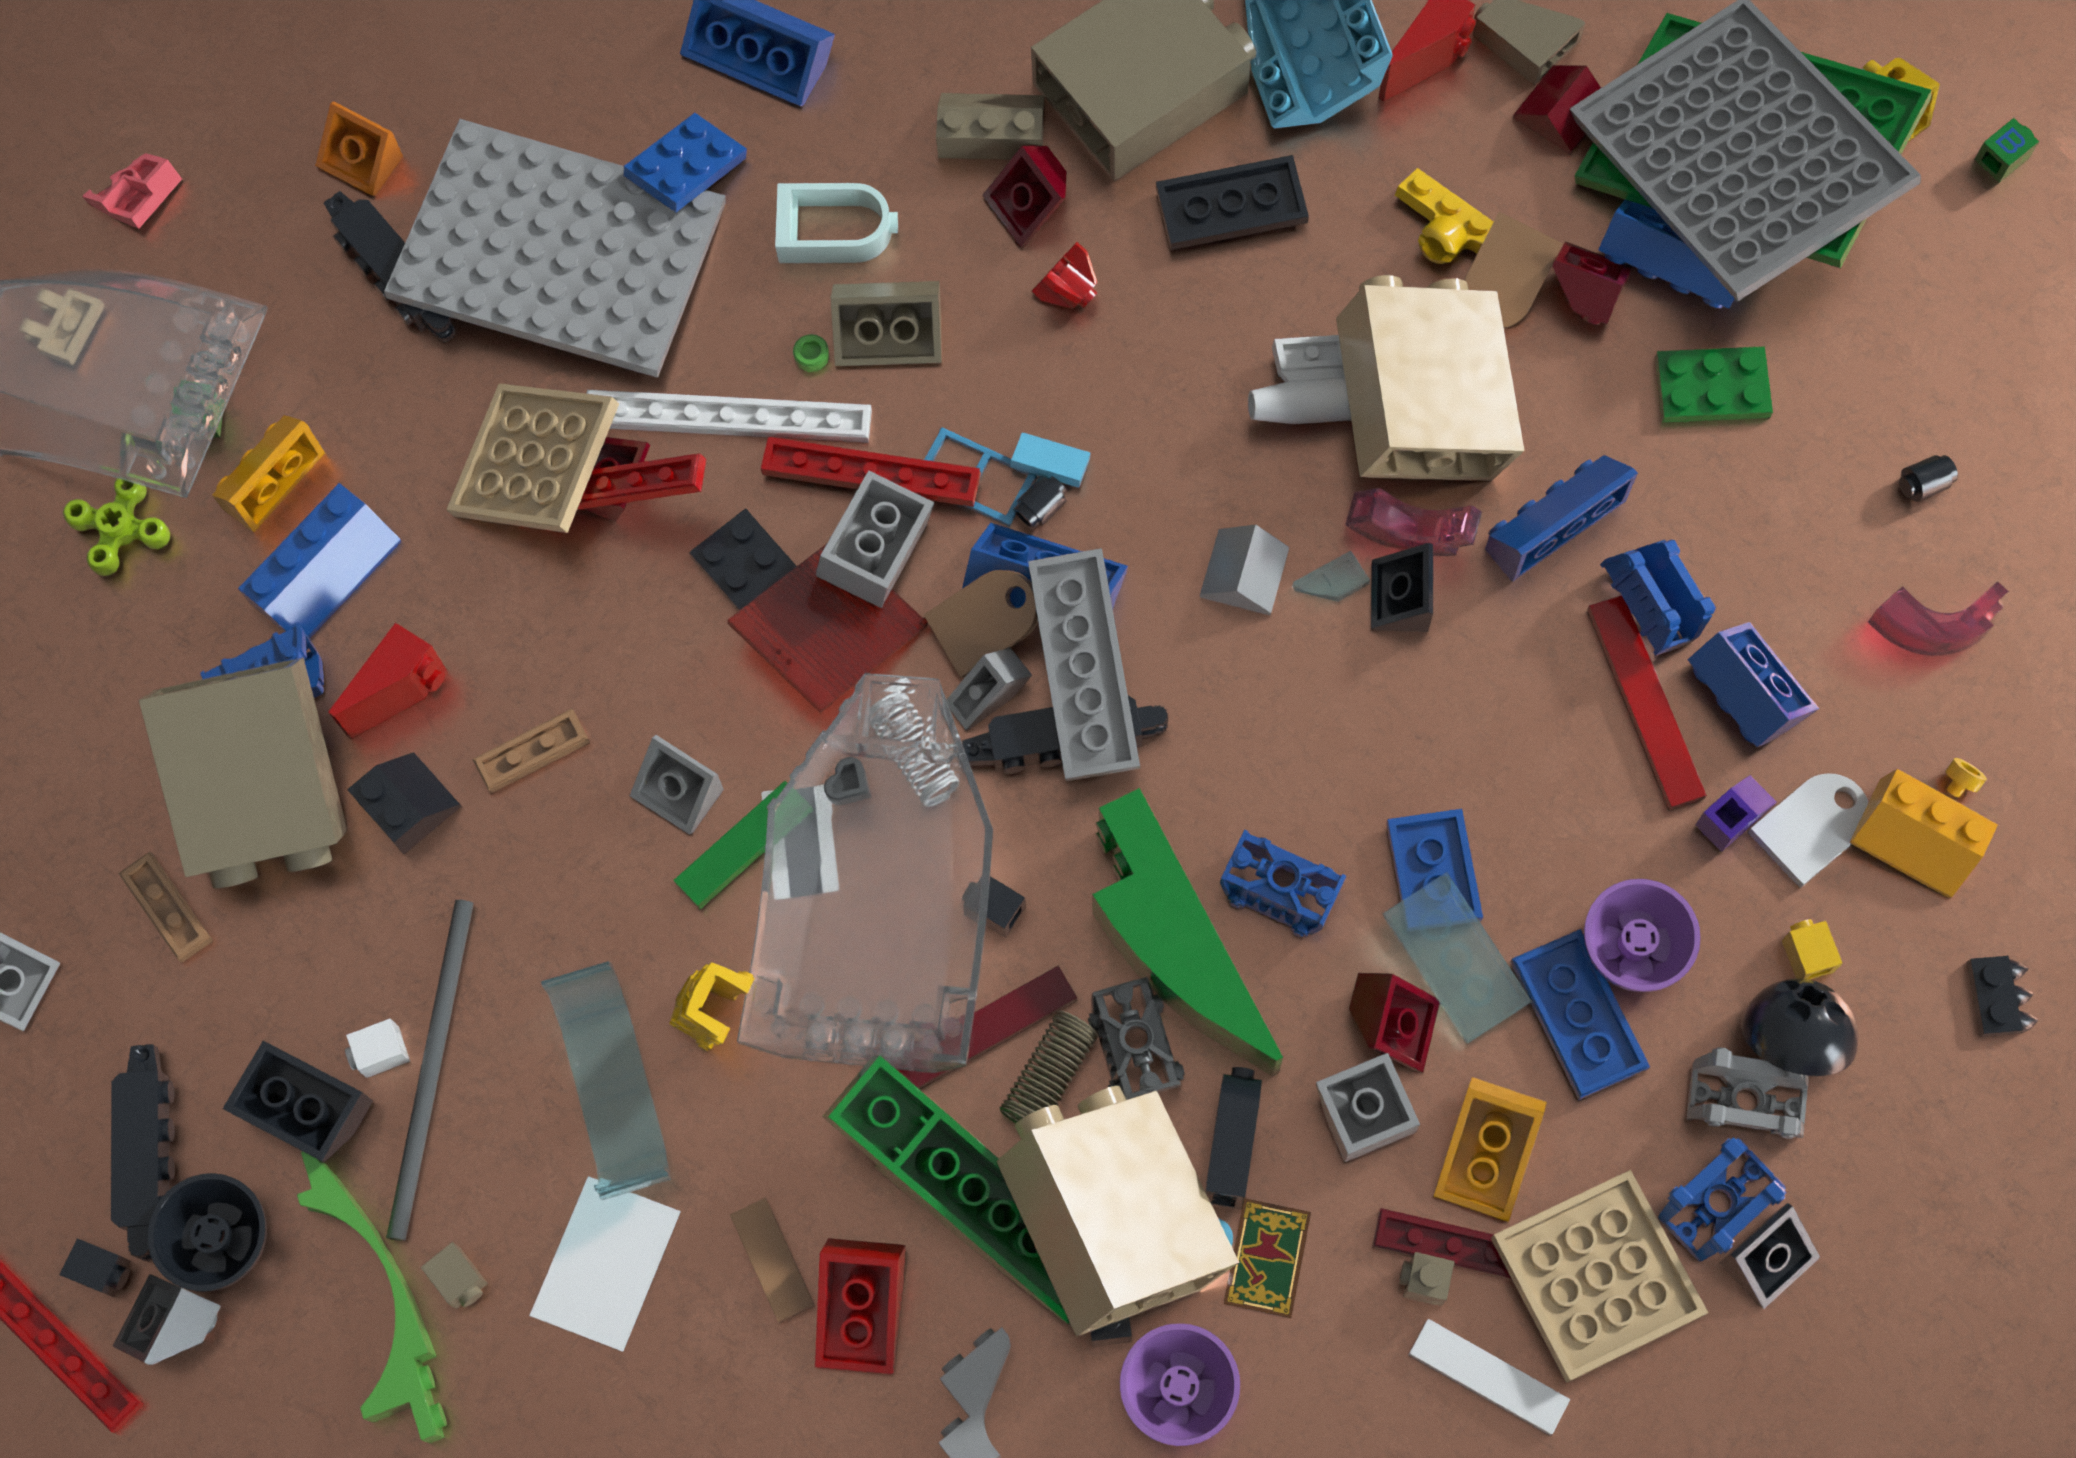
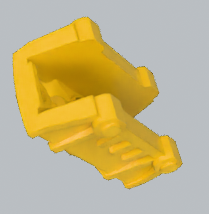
M712 962L709 965L705 964L700 971L696 970L693 975L688 977L682 989L678 992L669 1024L695 1039L698 1047L705 1051L711 1050L714 1044L717 1046L719 1044L722 1045L730 1028L698 1009L702 1008L710 991L735 1001L739 994L746 995L755 978L746 971H738L736 973Z

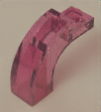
M1381 488L1354 492L1345 525L1358 534L1387 547L1406 550L1425 543L1433 544V556H1455L1458 547L1474 545L1482 511L1473 505L1446 510L1418 508L1396 499Z
M1997 581L1968 608L1955 613H1940L1922 605L1902 586L1876 609L1868 623L1885 639L1910 652L1931 656L1953 654L1970 648L1986 636L1994 626L1990 621L2004 608L2000 602L2009 591Z

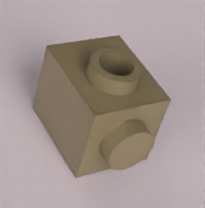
M1415 1252L1410 1262L1404 1261L1402 1265L1399 1284L1405 1285L1403 1297L1442 1306L1447 1301L1454 1261Z

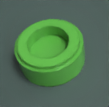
M808 334L802 336L793 347L795 363L804 371H819L829 361L828 345L818 335Z

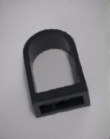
M1233 1067L1231 1075L1223 1074L1205 1188L1209 1201L1214 1206L1242 1210L1262 1086V1080L1254 1079L1255 1071L1249 1068Z

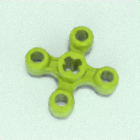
M126 472L117 477L114 483L116 497L113 503L110 502L104 504L99 509H95L82 499H74L68 502L63 510L64 519L71 528L77 531H85L90 528L99 531V542L88 551L86 560L93 572L100 576H109L117 571L119 567L118 549L120 546L130 544L135 539H138L151 549H160L166 546L170 540L169 528L162 520L156 517L146 518L145 520L135 518L134 507L145 498L147 489L143 480L134 473Z

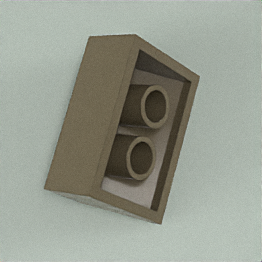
M941 93L937 109L936 128L938 158L1011 160L1021 146H1043L1045 95Z
M940 281L833 284L830 299L835 366L942 363Z

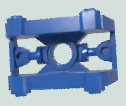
M1672 539L1668 541L1662 540L1637 548L1636 550L1606 558L1600 564L1602 568L1606 569L1613 580L1612 588L1620 592L1629 610L1641 627L1640 634L1642 637L1647 636L1654 648L1653 653L1655 655L1680 648L1697 639L1710 621L1711 614L1714 613L1716 608L1711 598H1704L1678 556L1680 548L1675 540ZM1677 631L1681 634L1682 639L1679 638Z
M299 622L295 624V627L280 635L278 632L273 633L268 641L250 648L243 654L231 659L224 658L221 660V665L207 672L204 670L200 672L202 679L304 657L313 697L316 698L324 692L322 686L324 685L322 659Z
M1244 829L1221 877L1220 884L1225 896H1227V902L1232 907L1244 908L1246 906L1291 927L1290 930L1295 936L1306 938L1309 934L1312 935L1322 930L1344 884L1346 875L1336 874L1333 869L1321 863L1319 865L1314 864L1271 844V841L1266 838L1255 837ZM1252 856L1260 859L1261 862L1252 859ZM1232 867L1238 869L1251 867L1257 870L1255 875L1262 879L1248 882L1230 874ZM1282 868L1293 873L1295 880L1288 887H1280L1273 881V873ZM1311 882H1313L1315 885L1319 886L1320 888L1318 889V888H1315V887L1311 886V885H1310ZM1306 893L1314 896L1317 904L1325 909L1323 916L1302 907L1296 894L1305 897Z
M1728 1138L1721 1145L1720 1151L1722 1153L1685 1187L1681 1185L1678 1188L1676 1186L1669 1193L1670 1196L1667 1198L1669 1202L1658 1216V1219L1699 1262L1717 1252L1719 1254L1728 1252L1733 1247L1732 1243L1735 1242L1733 1238L1769 1204L1773 1206L1776 1203L1778 1205L1786 1198L1784 1196L1787 1193L1785 1185L1774 1176L1765 1164L1739 1138ZM1743 1153L1747 1161L1742 1168V1175L1738 1179L1732 1176L1726 1181L1727 1167ZM1765 1177L1770 1182L1755 1197H1740L1746 1191L1744 1185L1748 1181L1752 1182ZM1721 1191L1729 1197L1730 1207L1726 1212H1717L1712 1209L1709 1203V1197L1712 1192ZM1685 1206H1699L1693 1212L1695 1219L1691 1222H1683L1675 1226L1669 1221ZM1713 1222L1712 1237L1697 1250L1692 1244L1697 1236V1228L1700 1225L1708 1227Z

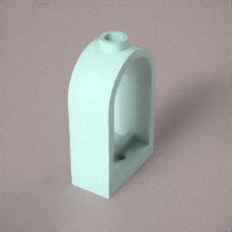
M861 183L777 184L775 248L779 263H860L869 261L885 250L892 233H898V212H889L888 204L883 195L869 185ZM798 206H863L875 211L882 219L874 233L859 240H797Z

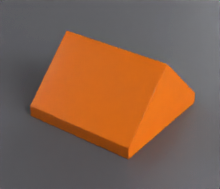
M332 102L329 106L315 166L374 196L403 158V154L393 132L336 102Z

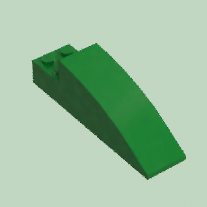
M1138 788L1099 807V821L1095 823L1098 830L1096 837L1104 853L1111 851L1115 862L1113 869L1119 881L1092 894L1093 915L1114 947L1140 978L1148 977L1152 990L1192 1027L1269 1075L1274 1076L1278 1074L1283 1056L1141 789Z
M880 1055L872 1056L822 1117L877 1164L875 1168L1005 1276L1065 1323L1069 1324L1070 1321L996 1162L999 1158Z

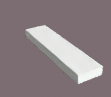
M1427 1319L1408 1354L1549 1436L1553 1434L1570 1401L1568 1397L1430 1319Z

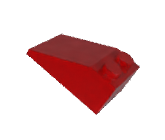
M1428 0L1393 49L1392 59L1380 84L1378 98L1386 101L1449 68L1457 56L1462 58L1472 43V39L1469 36L1476 24V20L1473 19L1476 4L1469 0Z
M395 622L328 713L345 735L353 739L426 699L431 691L434 692L441 686L447 669L432 645Z
M827 1239L819 1255L815 1367L884 1374L894 1373L904 1287L906 1245Z

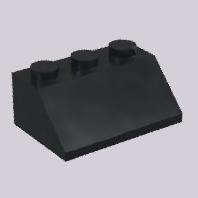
M262 1041L222 1109L306 1154L325 1162L354 1135L373 1100L356 1088Z

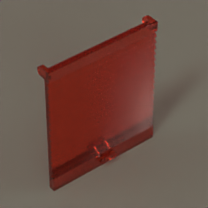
M827 544L727 621V624L820 713L928 626L926 618H922L893 589L882 608L817 577L816 572L820 555Z

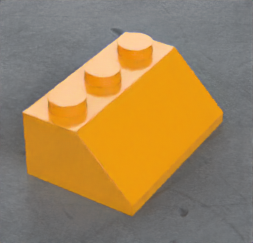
M283 415L278 422L271 424L267 428L264 438L254 449L248 450L242 456L240 464L229 476H225L219 481L216 491L212 496L225 512L254 533L325 452L304 421Z
M1895 769L1880 778L1849 843L1945 897L1952 898L1983 858L1998 824L1903 771Z

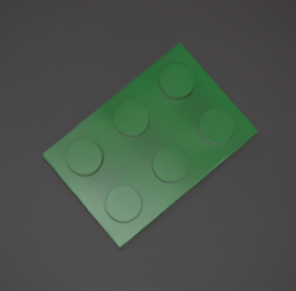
M1765 346L1657 351L1655 365L1662 423L1771 417L1773 407Z

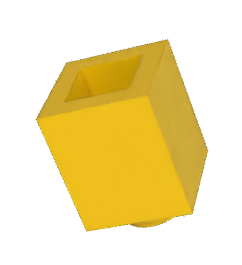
M1812 919L1795 923L1790 926L1791 931L1782 939L1796 979L1811 980L1834 973L1843 964L1826 921L1813 924Z

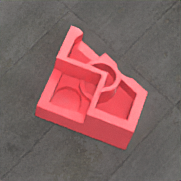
M145 153L134 160L127 168L111 175L112 185L97 195L88 190L82 197L88 204L110 217L130 226L140 228L182 178L168 159Z

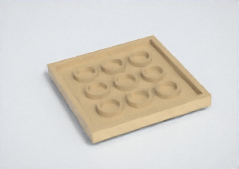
M498 384L446 510L454 517L568 533L619 403L611 396Z
M1631 1170L1491 1237L1566 1383L1708 1313Z

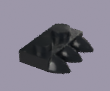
M2009 955L1972 958L1966 962L1980 1037L2024 1033L2038 1022L2035 1016L2018 1008L2028 1002L2033 996V993L2028 989L2014 985V981L2021 978L2028 971L2029 968L2019 961L2009 959Z

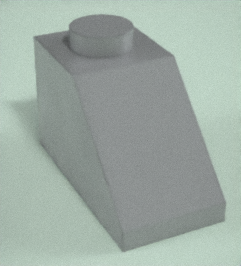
M1011 648L985 654L944 703L962 726L969 730L1010 701L1032 674Z

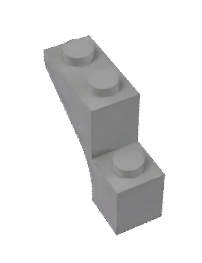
M1002 1327L996 1332L992 1328L985 1331L973 1342L976 1347L975 1350L965 1358L958 1354L942 1368L945 1373L940 1378L942 1384L969 1417L964 1422L958 1417L941 1431L944 1438L939 1442V1445L949 1458H1001L987 1436L985 1412L1011 1347L1009 1336Z

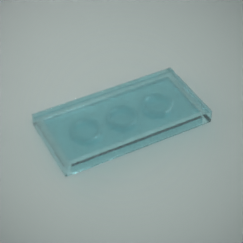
M1447 872L1382 913V916L1466 1044L1532 1002Z

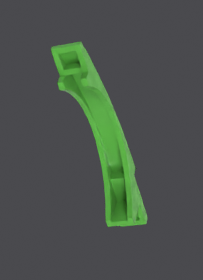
M301 1152L312 1189L297 1194L300 1206L307 1207L308 1211L341 1220L354 1228L378 1255L386 1270L393 1292L395 1332L392 1349L380 1380L373 1392L360 1407L363 1419L373 1423L411 1408L422 1441L432 1443L445 1437L442 1427L447 1425L446 1417L440 1403L434 1404L430 1391V1389L435 1388L432 1372L428 1365H422V1362L437 1356L413 1293L381 1234L341 1180L324 1162L305 1152Z

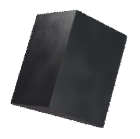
M1425 543L1373 559L1371 629L1376 631L1428 632L1433 617V544Z
M1787 1203L1727 1255L1720 1264L1761 1308L1765 1309L1811 1267L1820 1256L1794 1207Z

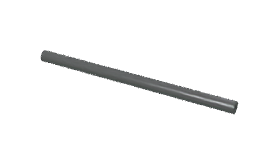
M455 900L386 1235V1238L391 1240L406 1241L474 903L466 900Z

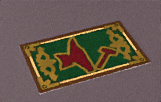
M1245 1198L1234 1247V1253L1239 1263L1230 1269L1224 1304L1292 1318L1311 1212Z

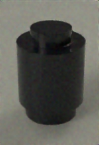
M1933 455L1902 469L1901 478L1899 479L1900 489L1906 497L1919 502L1949 489L1952 483L1957 481V468L1950 457L1946 455Z
M1041 476L1017 500L1018 505L1013 511L1024 524L1034 530L1038 525L1043 526L1067 502L1064 496L1067 490L1055 477L1051 476L1047 479Z

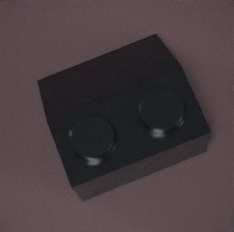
M414 752L376 765L347 789L403 854H406L461 807V804Z

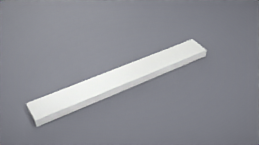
M588 389L586 394L611 396L619 403L609 429L869 443L871 405Z

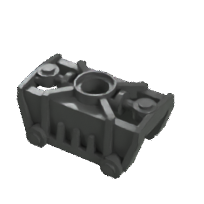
M1148 977L1093 992L1091 996L1092 1013L1089 1014L1088 1022L1099 1035L1111 1077L1108 1088L1120 1086L1126 1100L1154 1091L1159 1093L1180 1087V1080L1184 1079L1183 1075H1185L1182 1064L1179 1061H1174L1160 1013L1163 1012L1162 1008H1164L1162 998H1159L1158 994L1154 995ZM1137 986L1140 988L1144 1007L1141 1019L1138 1010H1132L1130 1004L1133 998V988ZM1111 995L1115 1002L1122 1006L1124 1013L1119 1015L1121 1023L1109 1016L1103 996ZM1136 1028L1143 1030L1148 1037L1147 1043L1138 1049L1131 1048L1125 1041L1128 1031ZM1151 1053L1160 1059L1167 1083L1162 1084L1159 1077L1154 1072H1151L1149 1064L1153 1063ZM1131 1058L1135 1068L1141 1067L1143 1074L1140 1078V1091L1133 1093L1126 1073Z

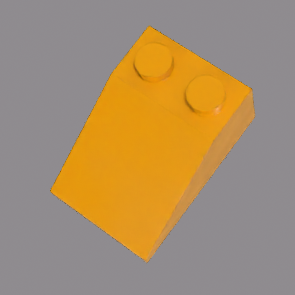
M1472 1077L1434 1197L1509 1222L1547 1102Z

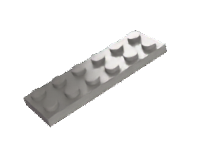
M1102 548L1028 561L1065 780L1072 781L1140 769Z

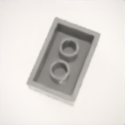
M868 470L820 555L816 576L882 608L928 524L934 502Z

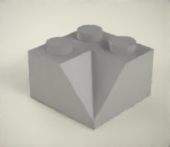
M1388 1053L1316 1082L1329 1129L1344 1162L1416 1133L1420 1126Z

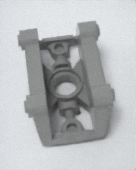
M1718 1047L1712 1049V1053H1707L1695 1059L1692 1064L1687 1120H1705V1123L1714 1127L1730 1124L1770 1131V1134H1778L1786 1139H1793V1137L1803 1138L1809 1076L1785 1071L1765 1060L1732 1055V1052L1726 1048ZM1698 1073L1718 1076L1727 1087L1720 1086L1719 1091L1711 1090L1706 1083L1697 1080ZM1776 1086L1800 1090L1799 1097H1791L1785 1102L1776 1101V1095L1765 1093ZM1742 1090L1751 1091L1757 1098L1756 1108L1750 1111L1742 1109L1736 1100L1737 1093ZM1708 1099L1717 1100V1104H1702L1694 1107L1696 1103H1704ZM1776 1109L1782 1110L1785 1116H1778L1772 1114H1774V1111Z

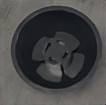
M1787 979L1769 985L1751 1000L1741 1020V1031L1750 1048L1765 1061L1785 1071L1806 1076L1832 1075L1849 1067L1856 1057L1859 1034L1852 1010L1837 992L1817 981Z
M217 1173L195 1175L173 1186L156 1205L148 1226L149 1252L159 1272L167 1280L181 1288L200 1292L223 1289L244 1278L260 1259L267 1238L266 1216L257 1196L239 1180ZM222 1232H225L224 1239L222 1242H220L223 1234Z

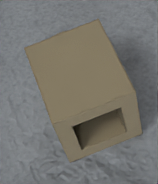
M453 1242L421 1267L446 1302L456 1309L461 1305L464 1308L477 1301L483 1294L481 1289L488 1284L463 1250Z

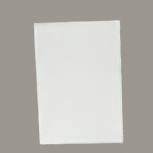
M588 1176L529 1316L623 1352L681 1211Z

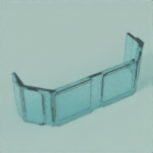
M607 961L541 981L543 989L549 995L563 1035L597 1166L599 1184L594 1185V1188L599 1194L600 1199L603 1201L671 1180L663 1135L631 1016L614 966L611 962Z

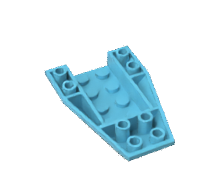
M1245 0L1248 35L1256 50V58L1251 61V71L1272 127L1283 128L1322 123L1380 86L1393 54L1372 0Z

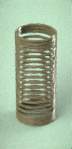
M1056 1011L1052 1018L1053 1023H1049V1029H1045L1046 1034L1042 1035L1041 1041H1038L1039 1046L1035 1047V1052L1031 1053L1032 1058H1029L1028 1064L1024 1065L1025 1070H1021L1022 1076H1017L1018 1082H1014V1088H1010L1011 1093L1007 1094V1099L1003 1100L1004 1103H1001L999 1107L1000 1112L1017 1123L1025 1116L1039 1109L1058 1105L1056 1100H1062L1059 1094H1065L1064 1089L1069 1088L1067 1083H1071V1077L1076 1076L1074 1071H1079L1077 1065H1083L1081 1059H1086L1084 1053H1090L1087 1047H1093V1044L1099 1038L1098 1032L1093 1027L1068 1012ZM1049 1032L1054 1033L1057 1037L1050 1035ZM1046 1038H1049L1054 1043L1047 1041ZM1039 1050H1043L1047 1055L1040 1053ZM1036 1056H1039V1057L1042 1058L1044 1061H1042V1060H1040V1059H1037ZM1031 1061L1036 1062L1039 1066L1034 1065ZM1028 1067L1033 1068L1037 1073L1030 1071ZM1025 1073L1029 1074V1075L1032 1076L1034 1079H1032V1078H1030V1077H1027V1076L1025 1075ZM1021 1079L1026 1080L1031 1085L1024 1083ZM1018 1085L1023 1086L1027 1091L1020 1089ZM1014 1091L1019 1092L1024 1097L1017 1095ZM1011 1097L1016 1098L1022 1104L1012 1100Z

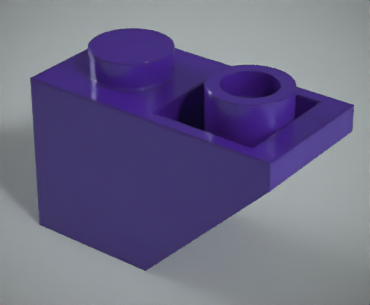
M1750 775L1731 787L1705 810L1695 825L1723 852L1777 802Z

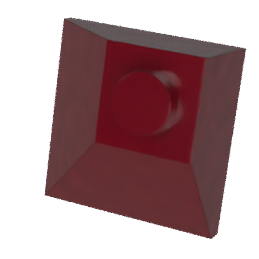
M1021 146L982 196L1020 247H1025L1064 201L1066 197L1067 171L1048 146Z
M1566 241L1552 266L1573 312L1581 314V319L1586 322L1608 324L1632 266L1625 263L1623 265L1616 264L1601 254Z
M1358 973L1349 1010L1368 1047L1381 1054L1388 1053L1390 1059L1417 1073L1424 1072L1441 1000L1394 974Z

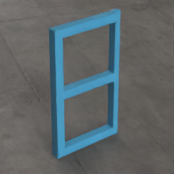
M943 427L940 428L938 436L924 459L934 461L947 438L983 455L976 468H980L981 475L990 459L1008 467L1011 465L1010 458ZM1015 469L1028 476L1006 515L976 501L974 507H965L1010 527L1016 516L1013 509L1018 505L1017 500L1033 485L1038 475Z

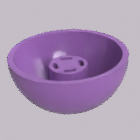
M1630 879L1612 885L1596 898L1586 917L1584 941L1592 964L1606 980L1629 991L1652 992L1673 985L1691 969L1700 948V928L1693 909L1677 891L1657 881ZM1635 949H1644L1645 951H1635Z
M1168 1324L1146 1333L1130 1349L1121 1370L1120 1392L1127 1414L1144 1434L1164 1444L1188 1446L1208 1440L1221 1431L1228 1423L1238 1404L1240 1377L1237 1364L1230 1350L1214 1334L1191 1324ZM1173 1395V1396H1175V1397L1181 1398L1182 1401H1180V1399H1176V1398H1174V1397H1171V1398H1170V1396Z

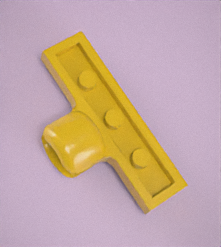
M1418 168L1398 185L1394 195L1430 221L1419 235L1418 243L1423 255L1434 263L1445 264L1451 262L1465 249L1472 250L1478 254L1494 222Z

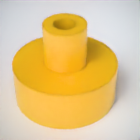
M1954 758L1945 770L1946 774L1952 779L1946 790L1958 798L1965 789L1978 792L1987 780L1980 770L1959 758Z

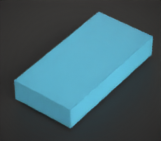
M1022 432L1012 456L1010 467L1034 475L1044 476L1048 479L1053 476L1061 483L1079 488L1091 453Z

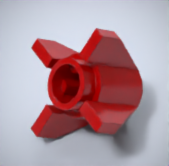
M1076 242L1031 292L1044 302L1073 309L1079 304L1084 308L1098 293L1093 289L1097 284L1088 251Z

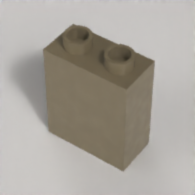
M1102 0L1031 46L1033 84L1042 95H1045V99L1114 182L1248 93L1250 62L1256 58L1254 44L1247 32L1238 23L1233 22L1225 27L1212 12L1214 9L1213 0Z
M304 657L156 689L139 699L185 877L209 872L212 887L224 888L257 878L258 874L255 866L257 861L284 856L288 872L306 870L332 861L329 845L337 844L346 833L347 827Z

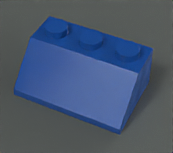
M1750 622L1718 632L1687 659L1693 666V672L1697 679L1703 684L1708 685L1716 695V701L1720 708L1726 713L1731 714L1739 724L1743 737L1749 742L1754 743L1756 747L1774 741L1819 709Z

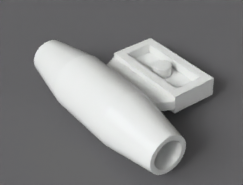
M1339 335L1274 339L1272 351L1278 377H1281L1285 382L1249 392L1248 411L1252 420L1288 424L1350 421L1351 414Z

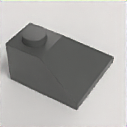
M149 1274L113 1347L148 1365H153L203 1343L206 1335L213 1330L217 1322V1313L221 1306Z

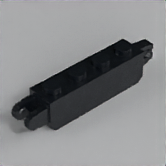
M339 191L324 202L332 218L330 221L337 232L333 235V238L345 253L349 250L353 252L356 256L353 261L365 277L371 274L377 280L374 283L375 288L388 301L389 299L386 298L384 290L405 242L369 200L358 199L356 202H353ZM395 301L398 306L394 309L406 325L413 322L420 332L428 329L436 339L443 341V343L454 338V334H456L455 328L448 316Z
M1128 695L1136 745L1141 747L1142 738L1153 737L1155 734H1163L1166 731V728H1168L1167 709L1160 705L1137 708L1136 700ZM1053 707L994 717L988 725L989 732L962 740L966 766L995 765V771L1003 770L1004 773L1013 774L1025 770V766L1040 764L1041 767H1053L1062 763Z
M154 1044L131 1046L127 1072L119 1073L111 1081V1221L119 1228L127 1231V1242L129 1243L127 1247L131 1255L148 1262L152 1260L148 1247L149 1222L156 1205L166 1192L169 1191V1180H172L175 1174L174 1160L172 1156H169V1141H173L175 1135L174 1122L172 1118H169V1103H173L175 1091L172 1080H169V1077L162 1073L158 1047Z

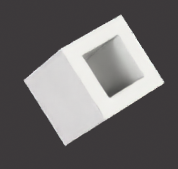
M391 1019L346 1035L350 1047L345 1049L348 1063L352 1070L357 1069L366 1078L410 1062L400 1028Z

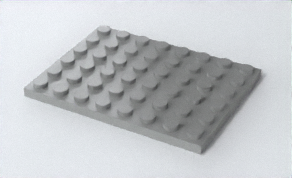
M1737 0L1570 108L1578 126L1737 301H1740L1921 183L1920 173L1750 0Z
M459 119L384 290L385 296L393 301L658 378L726 204L725 195L705 190L675 213L624 177V166Z

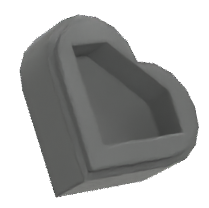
M846 757L841 759L836 765L835 774L826 780L824 792L832 804L845 805L871 798L866 771L861 761L857 758Z

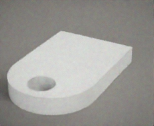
M1828 773L1817 775L1796 789L1750 828L1748 833L1801 888L1852 845L1849 842L1868 805V799L1863 790L1847 777ZM1841 791L1848 793L1853 799V807L1849 809L1839 807L1834 800L1835 793Z

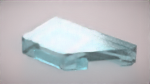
M1349 551L1294 581L1292 587L1297 592L1338 602L1369 585L1370 579L1352 551Z

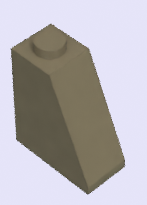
M1493 0L1490 4L1488 2L1484 3L1474 15L1476 24L1473 36L1532 84L1536 85L1553 65H1556L1581 41L1585 22L1580 18L1519 0Z

